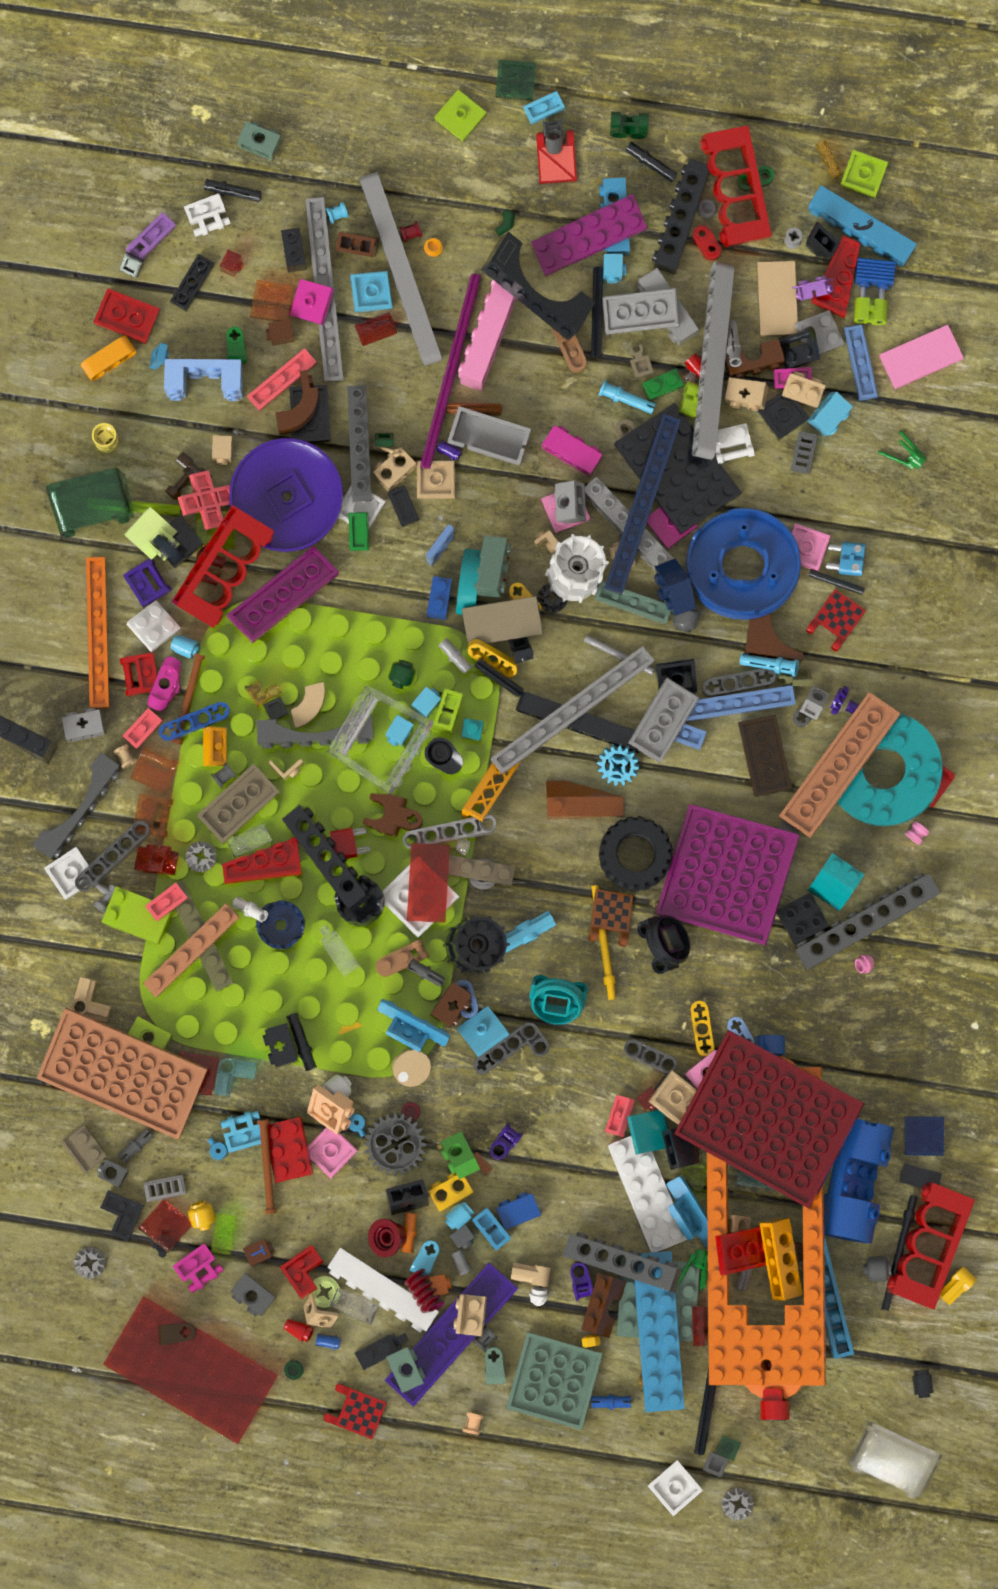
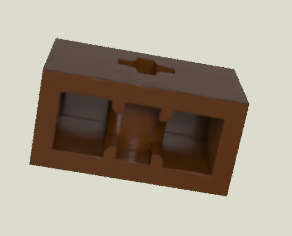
M340 231L338 233L336 251L376 257L379 238Z
M452 982L430 1013V1016L448 1028L451 1025L456 1026L461 1019L459 1014L462 1009L466 1011L472 1003L470 1000L472 995ZM448 1002H456L455 1007L457 1008V1010L453 1009L452 1011H450V1006L448 1005Z

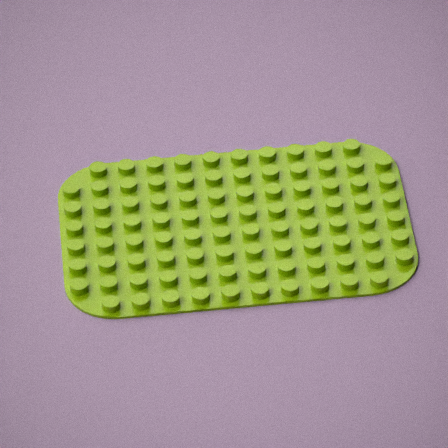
M240 602L225 610L222 614L221 622L215 625L214 628L209 626L203 636L199 654L204 655L205 660H202L189 710L190 714L218 702H225L229 706V717L208 727L227 728V765L236 777L229 779L223 784L224 787L220 788L211 774H215L224 766H203V729L183 736L153 897L155 899L166 890L165 888L183 880L204 924L226 903L229 904L240 916V919L214 944L234 984L216 992L200 958H198L158 998L147 989L143 983L189 939L176 909H174L160 944L145 941L139 977L142 1001L154 1024L172 1034L171 1039L180 1044L196 1049L270 1061L268 1054L271 1053L269 1046H265L262 1035L266 1034L265 1029L285 1023L288 1024L290 1029L286 1016L298 1012L309 1046L313 1049L311 1052L317 1065L315 1069L371 1078L393 1076L392 1064L395 1057L410 1047L386 1035L393 1019L377 1009L381 1000L385 999L386 1001L393 1002L403 1010L410 1011L414 1016L428 1021L436 1028L443 1029V1024L430 1016V1013L451 984L454 965L447 962L449 958L443 944L446 943L450 932L448 928L454 927L462 921L469 879L436 873L459 898L418 938L386 905L380 917L369 925L354 926L347 923L337 911L335 902L336 892L299 842L302 875L225 884L222 864L245 855H251L258 850L267 849L274 846V844L285 842L295 837L282 818L298 805L305 808L308 806L314 813L313 819L316 823L319 821L325 828L324 833L327 837L330 836V831L349 827L353 829L366 827V834L356 835L354 838L356 848L369 846L370 852L358 854V857L350 858L346 863L358 872L357 878L361 875L368 877L378 884L382 891L418 856L434 872L436 871L439 853L472 859L476 837L417 850H409L405 847L403 841L404 835L409 832L408 830L400 829L398 837H393L364 826L363 820L364 818L380 819L385 811L383 805L369 799L371 793L391 794L407 799L405 808L418 811L421 814L423 820L421 828L464 820L465 818L461 816L462 809L488 769L499 705V684L474 667L477 660L468 654L467 635L450 627L303 603L257 641L252 643L227 618V614L242 603ZM446 638L457 650L462 651L463 657L473 666L465 674L453 662L449 661V657L438 646ZM399 659L412 663L416 670L411 686H404L403 689L392 686L393 682L388 678L392 664L398 662ZM324 682L325 698L320 711L310 723L295 729L291 709L298 707L303 701L306 686ZM247 685L250 688L253 685H259L261 692L257 695V698L270 693L269 690H271L273 695L269 694L267 698L257 702L253 697L257 688L247 691L244 687ZM425 687L428 689L434 688L440 693V698H442L444 689L463 694V700L452 734L433 728L439 705L427 719L412 708L411 704ZM281 697L289 715L276 721L278 725L284 728L305 733L325 732L349 723L353 720V716L372 715L374 741H370L369 744H358V741L350 742V745H339V742H332L330 746H320V743H312L311 747H301L300 744H293L291 748L273 745L274 748L263 749L257 743V720H270L263 704ZM222 706L218 707L219 711L213 713L212 709L209 710V712L212 715V720L216 719L214 715L220 713L221 716L225 715L224 711H226L227 709H223ZM201 713L198 716L200 723H206L209 720V716L206 713ZM399 715L414 724V728L404 745L395 747L387 742L388 738H386L385 734L395 717ZM464 718L483 721L480 741L461 738ZM188 720L186 721V725H185V729H184V730L190 729V727H191V722H190V721H188ZM434 738L447 739L463 758V766L459 772L452 775L444 773L426 760L425 748ZM299 759H302L304 765L299 768L301 771L294 778L290 776L286 781L269 765L271 760L284 774ZM255 764L280 793L229 840L222 844L197 815L249 767ZM478 804L474 811L480 814L481 804ZM413 817L412 819H408L411 825H413L414 822H418L416 821L415 817ZM308 822L303 825V831L308 830ZM466 824L463 830L466 833H471L474 831V826ZM447 828L444 833L447 837H452L456 832L453 828ZM428 832L425 837L428 841H434L437 835L434 832ZM415 836L407 838L409 845H415L418 841ZM319 837L314 840V846L319 845ZM198 841L209 843L216 851V862L206 872H196L186 862V851L190 845ZM204 849L200 854H193L198 858V864L202 859L209 860V858L204 856ZM331 852L325 855V861L331 859ZM342 867L336 870V876L342 874ZM239 896L248 902H254L261 909L266 904L279 900L288 901L296 905L301 910L305 919V931L301 940L288 949L279 950L266 945L258 934L257 919L247 917L242 911L235 909L232 905L235 898L238 899ZM279 920L276 923V929L279 931H283L287 926L284 920ZM422 939L424 943L422 946L430 957L420 961V963L430 966L431 970L443 976L445 980L441 986H437L427 979L422 980L420 976L407 968L391 976L383 977L378 974L376 963L380 958ZM416 949L410 951L413 957L418 955ZM356 1022L363 1025L341 1035L339 1034L342 1026H352ZM290 1029V1033H291V1036H292V1040H293V1043H294V1047H295V1050H296V1054H297V1057H298V1060H299V1062L293 1063V1064H291V1065H297V1066H303V1067H304V1064H303V1061H302L300 1055L298 1056V1053H297L298 1048H297L296 1042H295V1040H294L292 1031H291V1029ZM428 1038L421 1051L428 1055L436 1042ZM278 1041L277 1046H275V1049L283 1051L282 1047L285 1046V1044H282L280 1041Z

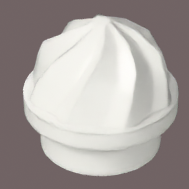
M535 1286L529 1292L530 1300L536 1306L543 1305L549 1296L547 1289L544 1287Z

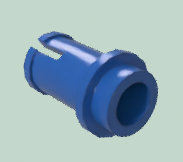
M318 1333L315 1345L333 1348L332 1350L335 1351V1349L340 1347L341 1338L337 1337V1335L333 1337Z

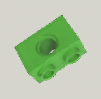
M462 1131L441 1141L444 1148L441 1150L445 1161L450 1160L447 1165L452 1174L456 1173L458 1178L461 1179L480 1170Z

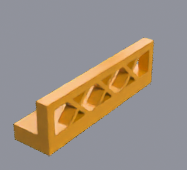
M521 761L506 772L508 773L507 776L504 773L502 775L504 781L498 784H494L493 780L501 773L492 763L463 807L461 816L465 819L472 816L483 822ZM493 789L494 796L485 799L484 794L486 791ZM478 804H483L484 806L482 815L474 811Z

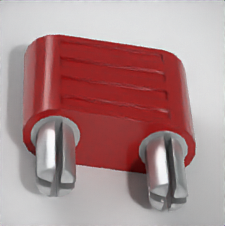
M349 827L330 831V837L336 843V850L338 852L341 851L347 859L358 857V854L370 852L369 846L356 848L354 838L356 835L366 834V827L357 829Z

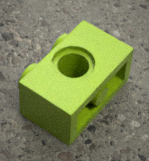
M138 1016L128 1033L144 1040V1036L147 1033H152L154 1040L151 1044L165 1050L173 1036Z

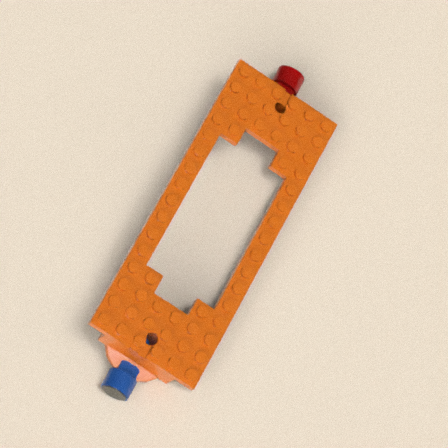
M779 1034L756 1036V1045L796 1066L793 1061L782 1056L785 1055V1036ZM799 1067L822 1080V1067ZM707 1152L709 1385H745L751 1393L763 1399L760 1400V1420L788 1421L790 1419L789 1400H786L787 1398L798 1393L803 1385L826 1386L824 1184L811 1209L803 1206L804 1305H785V1325H748V1305H729V1274L720 1275L715 1238L717 1235L729 1233L728 1164Z

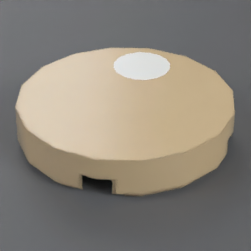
M412 1048L403 1050L401 1054L395 1057L392 1064V1072L396 1080L403 1086L408 1087L418 1086L428 1078L431 1070L430 1060L427 1055L422 1051L418 1052Z

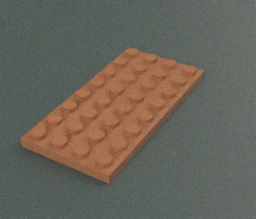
M66 1007L36 1079L179 1140L208 1068Z

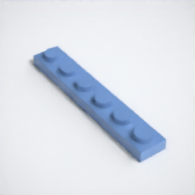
M793 685L699 699L685 722L795 705Z

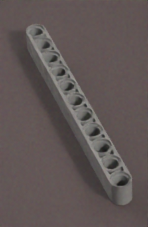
M378 172L359 177L423 366L442 361Z
M717 261L713 263L710 272L692 447L693 456L709 460L714 458L717 446L734 278V266Z

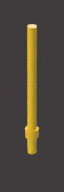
M599 885L591 886V887H592V894H593V901H594L595 889H599ZM599 929L605 977H603L604 985L607 987L608 1000L616 999L614 988L616 982L615 976L612 975L606 930Z

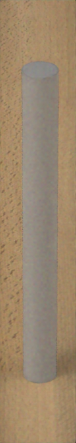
M586 635L584 642L622 661L629 657V655L589 635ZM649 666L643 671L652 675L655 668Z

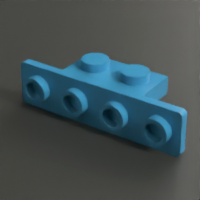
M381 1000L377 1010L393 1019L386 1035L418 1052L421 1051L428 1038L444 1047L447 1045L450 1035L445 1030L436 1028L428 1021L414 1016L408 1010L399 1008L391 1001Z
M680 1175L666 1184L676 1200L668 1209L687 1240L689 1241L698 1235L708 1250L707 1215L683 1176Z

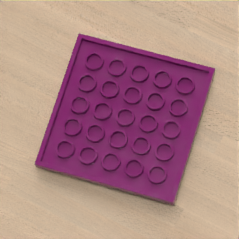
M689 804L656 914L669 915L684 923L766 946L800 835Z

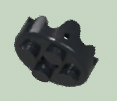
M361 875L358 879L360 882L366 883L370 889L368 893L371 895V898L366 901L364 906L358 907L355 911L349 910L337 893H335L338 913L347 923L354 926H365L373 923L380 917L385 907V897L382 889L371 879ZM350 882L347 885L348 891H351L353 889V882Z

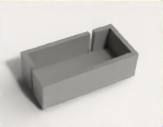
M459 406L447 443L463 449L468 446L467 449L469 451L521 467L526 451L523 446L527 447L532 429Z

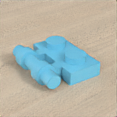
M258 1111L244 1112V1115L227 1117V1120L220 1121L222 1129L230 1127L231 1132L224 1134L229 1153L261 1144L260 1125L253 1124V1120L260 1118ZM247 1122V1128L237 1130V1124Z

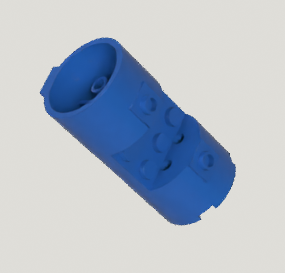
M861 1119L856 1120L833 1164L828 1194H824L825 1236L872 1244L875 1226L880 1215V1205L871 1203L874 1196V1183L878 1176L877 1168L888 1166V1161L891 1157L893 1127Z

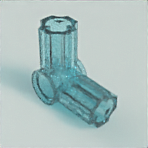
M231 1058L222 1059L218 1064L213 1094L230 1097L234 1076L254 1080L257 1063ZM224 1061L232 1063L233 1068L230 1072L222 1070L221 1065Z

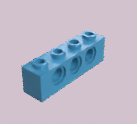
M626 178L603 179L602 185H599V195L603 196V203H600V209L614 203L608 200L610 196L617 197L618 201L627 197ZM629 238L603 251H606L607 254L629 256Z

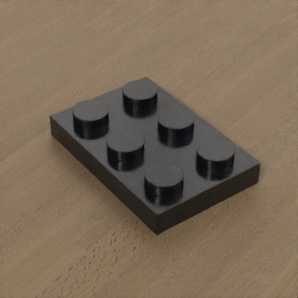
M314 385L313 387H318L319 393L317 410L307 425L292 433V439L308 443L331 442L327 385ZM302 386L289 387L291 409L296 407L302 399Z

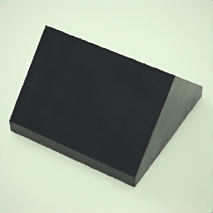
M694 659L656 664L655 672L658 691L664 680L669 678L686 690L697 692Z

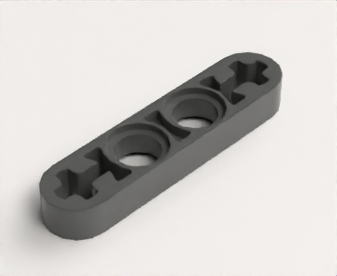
M762 668L710 678L704 682L702 691L706 696L714 697L766 687L774 683L776 674L774 670ZM765 672H768V675H772L769 682L766 679H760V684H757V673L759 674L758 677H763ZM747 675L752 676L754 679V683L750 686L745 685L743 682V678ZM727 679H732L735 682L733 689L725 687L724 682ZM718 681H721L723 691H719L720 687L715 688L713 692L706 690L709 683H712V686L719 685Z

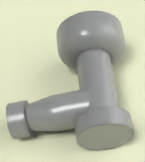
M99 883L95 888L105 895L101 901H95L93 906L105 913L115 887L111 884L107 887Z

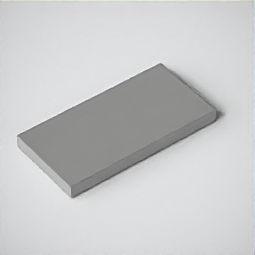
M677 288L603 297L606 335L680 326Z
M666 678L628 744L661 763L699 697Z

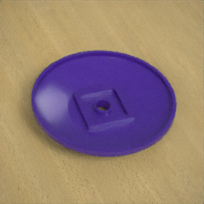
M275 439L251 450L237 466L230 484V507L232 505L236 506L274 530L273 539L263 548L278 552H294L316 544L333 528L342 509L343 486L337 468L322 450L298 439ZM287 491L293 495L292 499L288 502L282 499V495Z

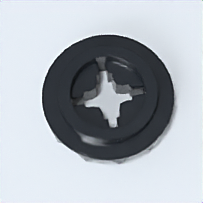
M543 585L537 597L542 609L549 613L561 611L566 606L568 600L563 602V599L558 596L553 605L551 599H547L551 593L549 591L550 585Z

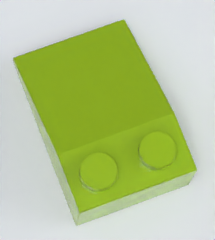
M115 887L101 922L114 929L159 945L173 910L157 922L145 907L152 901L151 899Z

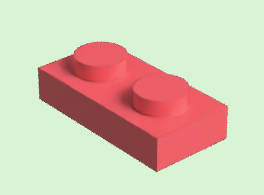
M148 708L126 731L123 738L138 749L163 721Z
M174 883L145 907L158 922L187 900L188 897L178 884Z
M616 1095L605 1129L606 1133L624 1137L628 1124L627 1117L631 1115L635 1100Z

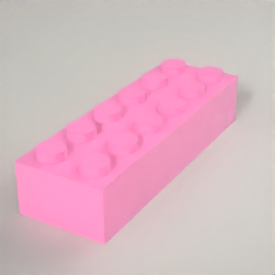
M494 280L491 283L492 292H488L485 298V310H481L479 314L478 328L475 327L471 336L472 345L468 344L466 348V361L461 362L458 370L461 384L479 391L483 390L517 300Z

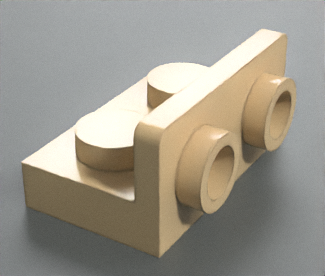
M794 371V374L790 373L781 396L818 408L823 391L826 388V385L822 384L823 381L812 378V380L806 379L804 374Z
M460 1294V1298L456 1300V1310H458V1317L454 1320L456 1334L483 1336L487 1297Z

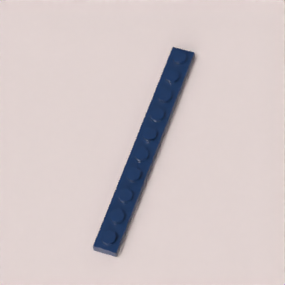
M666 414L662 415L604 587L605 590L620 595L623 594L681 422L680 419Z

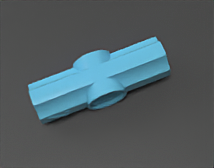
M549 911L519 924L513 931L506 933V940L510 945L507 946L505 953L522 944H528L538 938L540 934L556 926Z

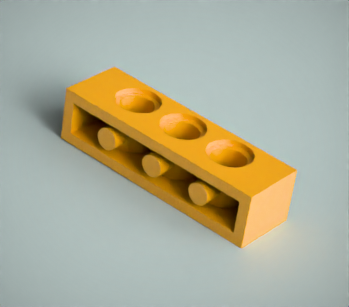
M774 1218L759 1223L772 1300L785 1301L803 1295L790 1218Z

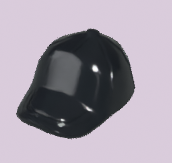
M434 738L425 748V758L435 768L451 775L461 770L463 758L447 739Z

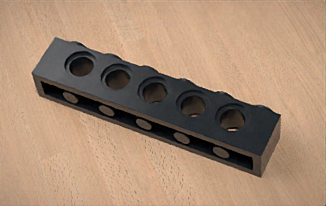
M689 159L687 165H683L681 171L683 179L682 182L678 181L675 192L678 194L676 199L672 198L669 207L672 212L670 216H666L664 222L666 230L664 234H660L658 240L660 248L659 251L655 250L652 261L655 262L654 268L674 275L676 274L709 175L707 164ZM695 179L697 183L690 185L687 180ZM688 196L691 198V201L684 202L681 198ZM682 213L685 215V218L680 220L675 215ZM676 230L680 235L673 237L670 232ZM672 248L674 252L672 254L665 253L664 249Z
M298 805L282 818L283 822L349 910L355 911L371 898V895L368 893L370 891L369 887L365 882L359 881L357 878L358 872L352 866H348L346 856L341 851L338 852L336 850L335 841L330 836L327 837L324 833L325 828L319 821L316 823L313 819L314 813L308 806L305 808ZM308 822V830L303 831V825ZM319 837V845L314 846V840ZM331 852V859L325 861V855ZM342 867V874L336 876V870ZM350 882H353V889L351 891H348L347 885Z

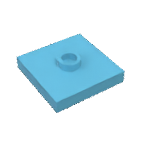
M388 271L350 275L355 313L393 308Z
M489 1006L457 1027V1030L477 1057L510 1035Z

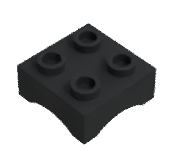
M811 892L777 910V915L794 945L829 927Z

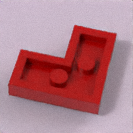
M312 1245L280 1267L301 1300L318 1289L308 1273L323 1263V1260Z

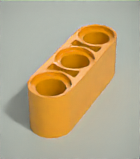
M125 335L81 363V367L89 379L95 381L130 359L137 351Z

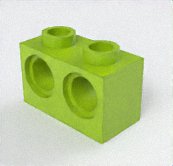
M444 689L433 723L434 729L452 734L463 700L462 693Z

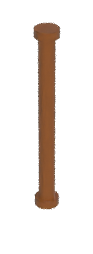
M194 653L195 660L180 717L189 714L202 660H205L204 655ZM187 720L181 722L180 728L182 730L185 729ZM182 737L171 741L173 743L181 745L183 744V741H181Z
M269 1119L257 1120V1124L260 1125L267 1205L265 1214L277 1213V1209L274 1207L267 1127Z

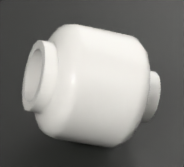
M334 1075L324 1083L323 1088L333 1095L339 1091L348 1097L351 1094L350 1086L352 1084L346 1076Z

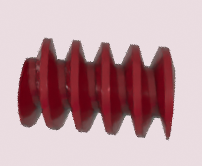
M420 1269L407 1278L405 1285L409 1287V1292L413 1294V1299L417 1300L416 1304L421 1307V1313L433 1312L443 1306L444 1301L437 1302L441 1296L433 1295L437 1289H430L433 1282L426 1283L429 1275L422 1276L425 1269Z

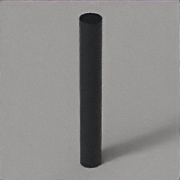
M812 569L809 573V577L863 595L865 590L861 586Z

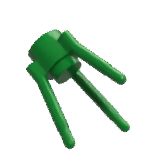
M899 431V433L912 449L902 440L898 442L911 453L908 457L910 462L883 451H878V454L901 463L911 470L914 467L919 469L927 459L924 453L916 447L903 431Z
M698 1249L695 1251V1254H690L689 1260L681 1273L678 1286L692 1262H694V1267L702 1269L699 1289L703 1290V1288H706L708 1251Z

